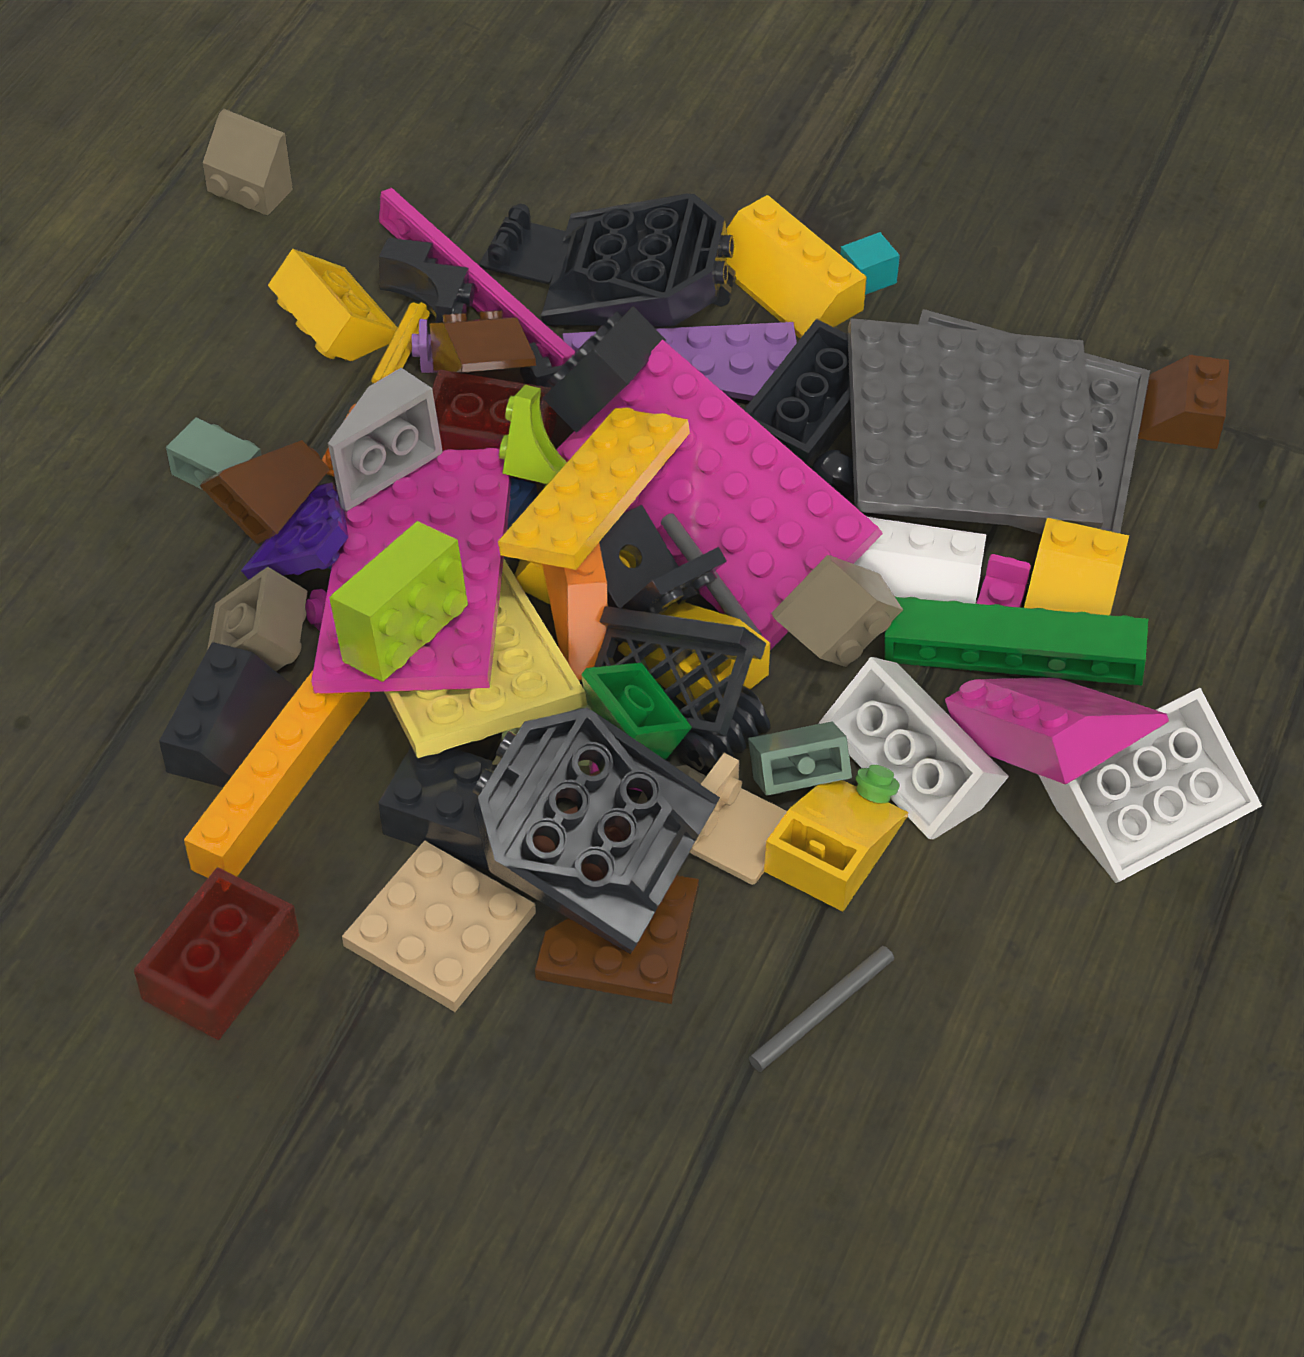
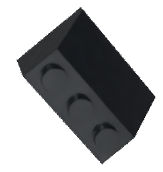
M212 642L159 740L166 772L224 787L297 692V688L253 652Z

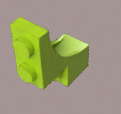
M524 385L515 396H510L506 408L505 419L511 421L509 435H504L499 451V458L505 460L502 474L544 483L546 487L567 462L554 448L544 428L540 410L541 388Z

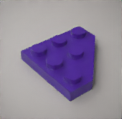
M332 482L316 486L279 533L265 540L241 570L248 579H251L269 567L282 576L293 573L299 575L307 570L316 568L323 570L331 566L340 556L338 550L349 538L345 511L341 508L337 487Z

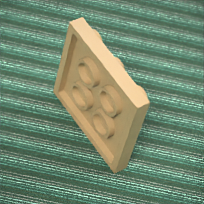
M424 841L342 935L343 946L456 1012L536 914L535 903Z

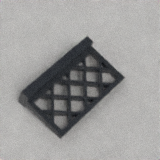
M605 606L600 623L608 628L594 667L642 663L655 680L672 669L677 682L665 689L664 692L670 700L682 692L687 706L682 708L680 712L692 726L691 731L726 737L752 658L762 659L767 643L745 627ZM618 641L627 642L632 653L615 664L613 656ZM657 648H662L666 659L649 670L644 658ZM692 653L697 654L701 664L684 676L679 663ZM727 659L735 660L731 674L719 682L714 669ZM707 675L712 688L694 699L689 686ZM718 698L720 708L715 723L704 721L700 710Z

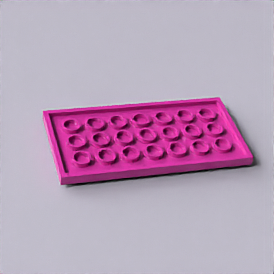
M662 339L651 351V355L648 358L649 361L630 383L577 433L574 431L558 447L557 451L568 462L615 408H631L639 412L664 413L671 417L688 419L690 434L624 513L643 505L678 566L688 561L661 525V520L668 514H675L703 554L719 547L727 562L717 569L716 572L759 629L762 637L770 642L771 650L789 632L771 614L777 606L827 555L854 564L883 533L876 524ZM706 586L699 590V594L719 613L727 615Z
M500 449L444 450L436 458L400 478L347 512L345 511L349 538L338 550L340 556L332 564L311 680L314 694L490 688L504 556L500 555L498 540L507 531L511 478H513V476L502 474L505 460L499 458ZM416 521H419L458 540L468 606L464 608L459 616L454 617L430 642L416 651L401 668L392 673L384 682H381L342 661L329 597Z

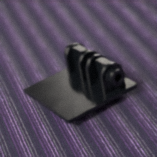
M525 204L512 206L508 212V217H505L479 266L484 269L550 285L566 231L531 223L530 210Z

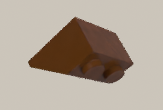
M503 310L480 311V319L467 320L466 313L444 314L443 322L430 323L434 371L472 372L536 366L535 355L518 318L503 317Z
M1188 355L1149 374L1138 439L1217 449L1226 417L1229 360Z

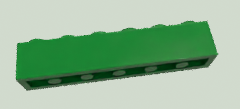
M895 597L903 611L891 622V625L885 632V660L898 664L1142 686L1149 619L1134 618L1127 615L1111 616L1090 614L1088 612L1053 611L1043 608L1007 607L999 604L984 605L962 603L959 601L926 600L916 597Z

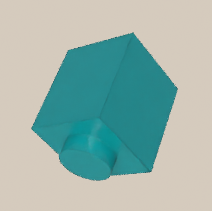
M881 232L841 246L840 255L867 277L865 295L897 283L900 255Z

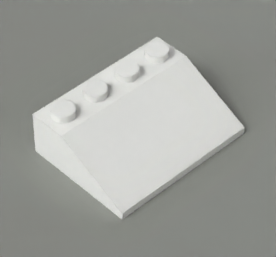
M1201 688L1156 709L1166 713L1169 722L1065 785L1039 775L1056 810L1115 883L1262 806Z

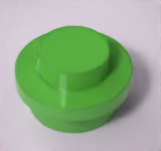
M870 765L869 768L859 769L856 775V781L858 782L857 792L870 801L888 803L891 796L898 793L900 784L894 778V773L886 767Z

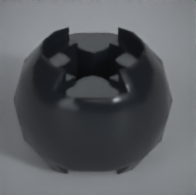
M829 450L818 456L811 469L844 498L854 494L853 459L841 454L840 450Z

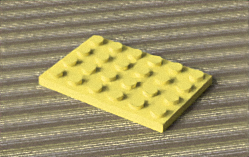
M505 559L503 561L490 688L384 691L417 758L439 754L446 749L472 741H480L488 736L510 729L521 728L525 721L565 713L587 706L584 688Z

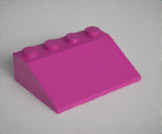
M1059 678L976 679L964 683L958 692L945 699L950 717L987 755L1065 785L1169 722L1166 713Z

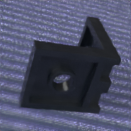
M643 505L622 514L599 542L607 579V605L614 608L662 614L668 610L667 606L677 602L678 605H681L700 593V589L717 579L714 572L727 562L720 548L717 547L678 566ZM621 550L628 551L634 556L636 560L635 568H629L621 562L619 557Z

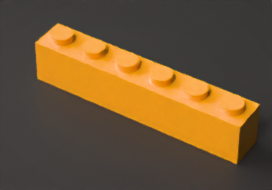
M312 671L185 837L184 843L191 870L226 887H230L370 698V692L314 694L311 682Z

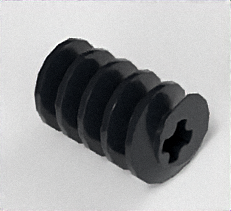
M743 686L726 737L690 730L677 745L676 750L682 761L696 771H701L704 767L710 772L723 753L734 758L733 752H744L746 749L745 742L749 743L748 738L757 737L758 732L761 734L768 733L771 729V724L759 698L753 691ZM719 701L712 706L711 710L702 713L704 721L715 723L720 708Z

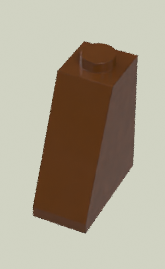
M303 440L224 469L204 480L200 487L258 544L279 533L330 468L321 460L319 454L313 448L307 446Z

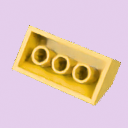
M766 195L737 212L727 227V234L733 235L734 254L732 258H727V264L736 272L735 283L780 322H794L795 335L798 338L804 335L816 319L835 327L864 310L867 277L770 196Z

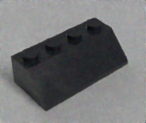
M818 319L812 323L744 409L745 412L810 468L816 458L830 448L851 420L848 334Z

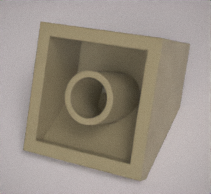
M223 109L218 115L203 160L207 191L268 216L293 190L285 133Z
M827 555L771 614L777 622L820 659L847 667L861 656L863 650L880 633L889 628L891 622L903 609L879 573Z
M265 568L215 603L208 649L211 643L215 642L250 651L275 671L286 664H291L296 660L301 651L300 638L302 624L306 618L307 590L273 569Z

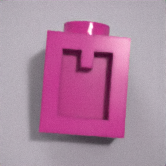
M991 554L988 560L986 576L976 604H999L1007 607L1021 608L1027 590L1031 565L1014 558Z

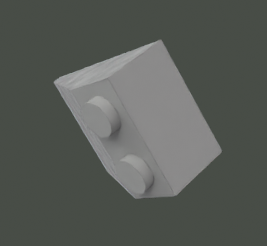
M402 368L369 386L328 442L340 505L344 511L347 512L443 453L432 388Z

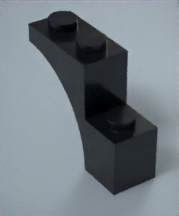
M396 238L387 239L379 255L380 290L399 293L426 304L427 308L435 316L436 323L443 322L444 314L466 313V306L471 307L473 304L475 292L474 283H469V268L438 264V259L433 258L432 243Z

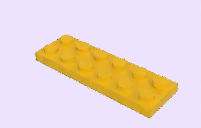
M615 408L498 540L500 555L576 570L690 434L688 419L671 417L664 413L639 412L631 408Z

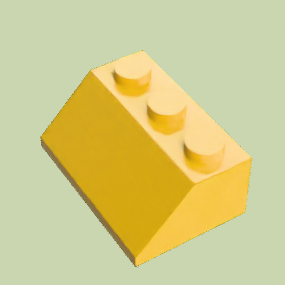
M292 249L268 284L278 297L277 303L284 310L293 314L297 319V327L316 341L315 348L327 358L334 359L339 357L354 361L388 345L398 328L345 267Z

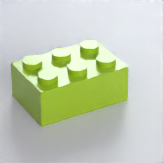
M416 521L329 597L342 661L384 682L392 673L401 668L416 651L430 642L454 617L459 616L463 612L464 608L468 606L457 539Z

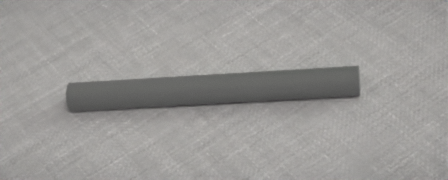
M671 513L663 517L661 525L688 562L703 555L675 514ZM715 571L717 579L706 586L728 616L740 619L762 636L759 629Z
M885 946L877 949L749 1056L751 1065L757 1071H763L894 960L892 952Z

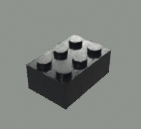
M634 306L623 316L616 311L548 380L553 387L545 394L543 399L577 433L630 383L649 361L648 358L651 355V351L662 339L664 341L666 339Z
M411 746L378 803L382 833L416 846H420L426 841L462 862L489 870L473 812L479 796L472 793L485 769L494 772L491 768L493 761L455 748L446 749L439 754L417 758Z

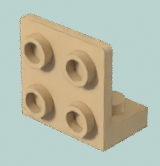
M723 753L701 783L702 786L719 796L720 799L689 853L753 885L757 883L764 873L766 840L787 811L742 789V781L738 780L739 760Z

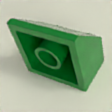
M642 663L586 668L581 674L587 704L591 710L664 760L667 759L692 728Z

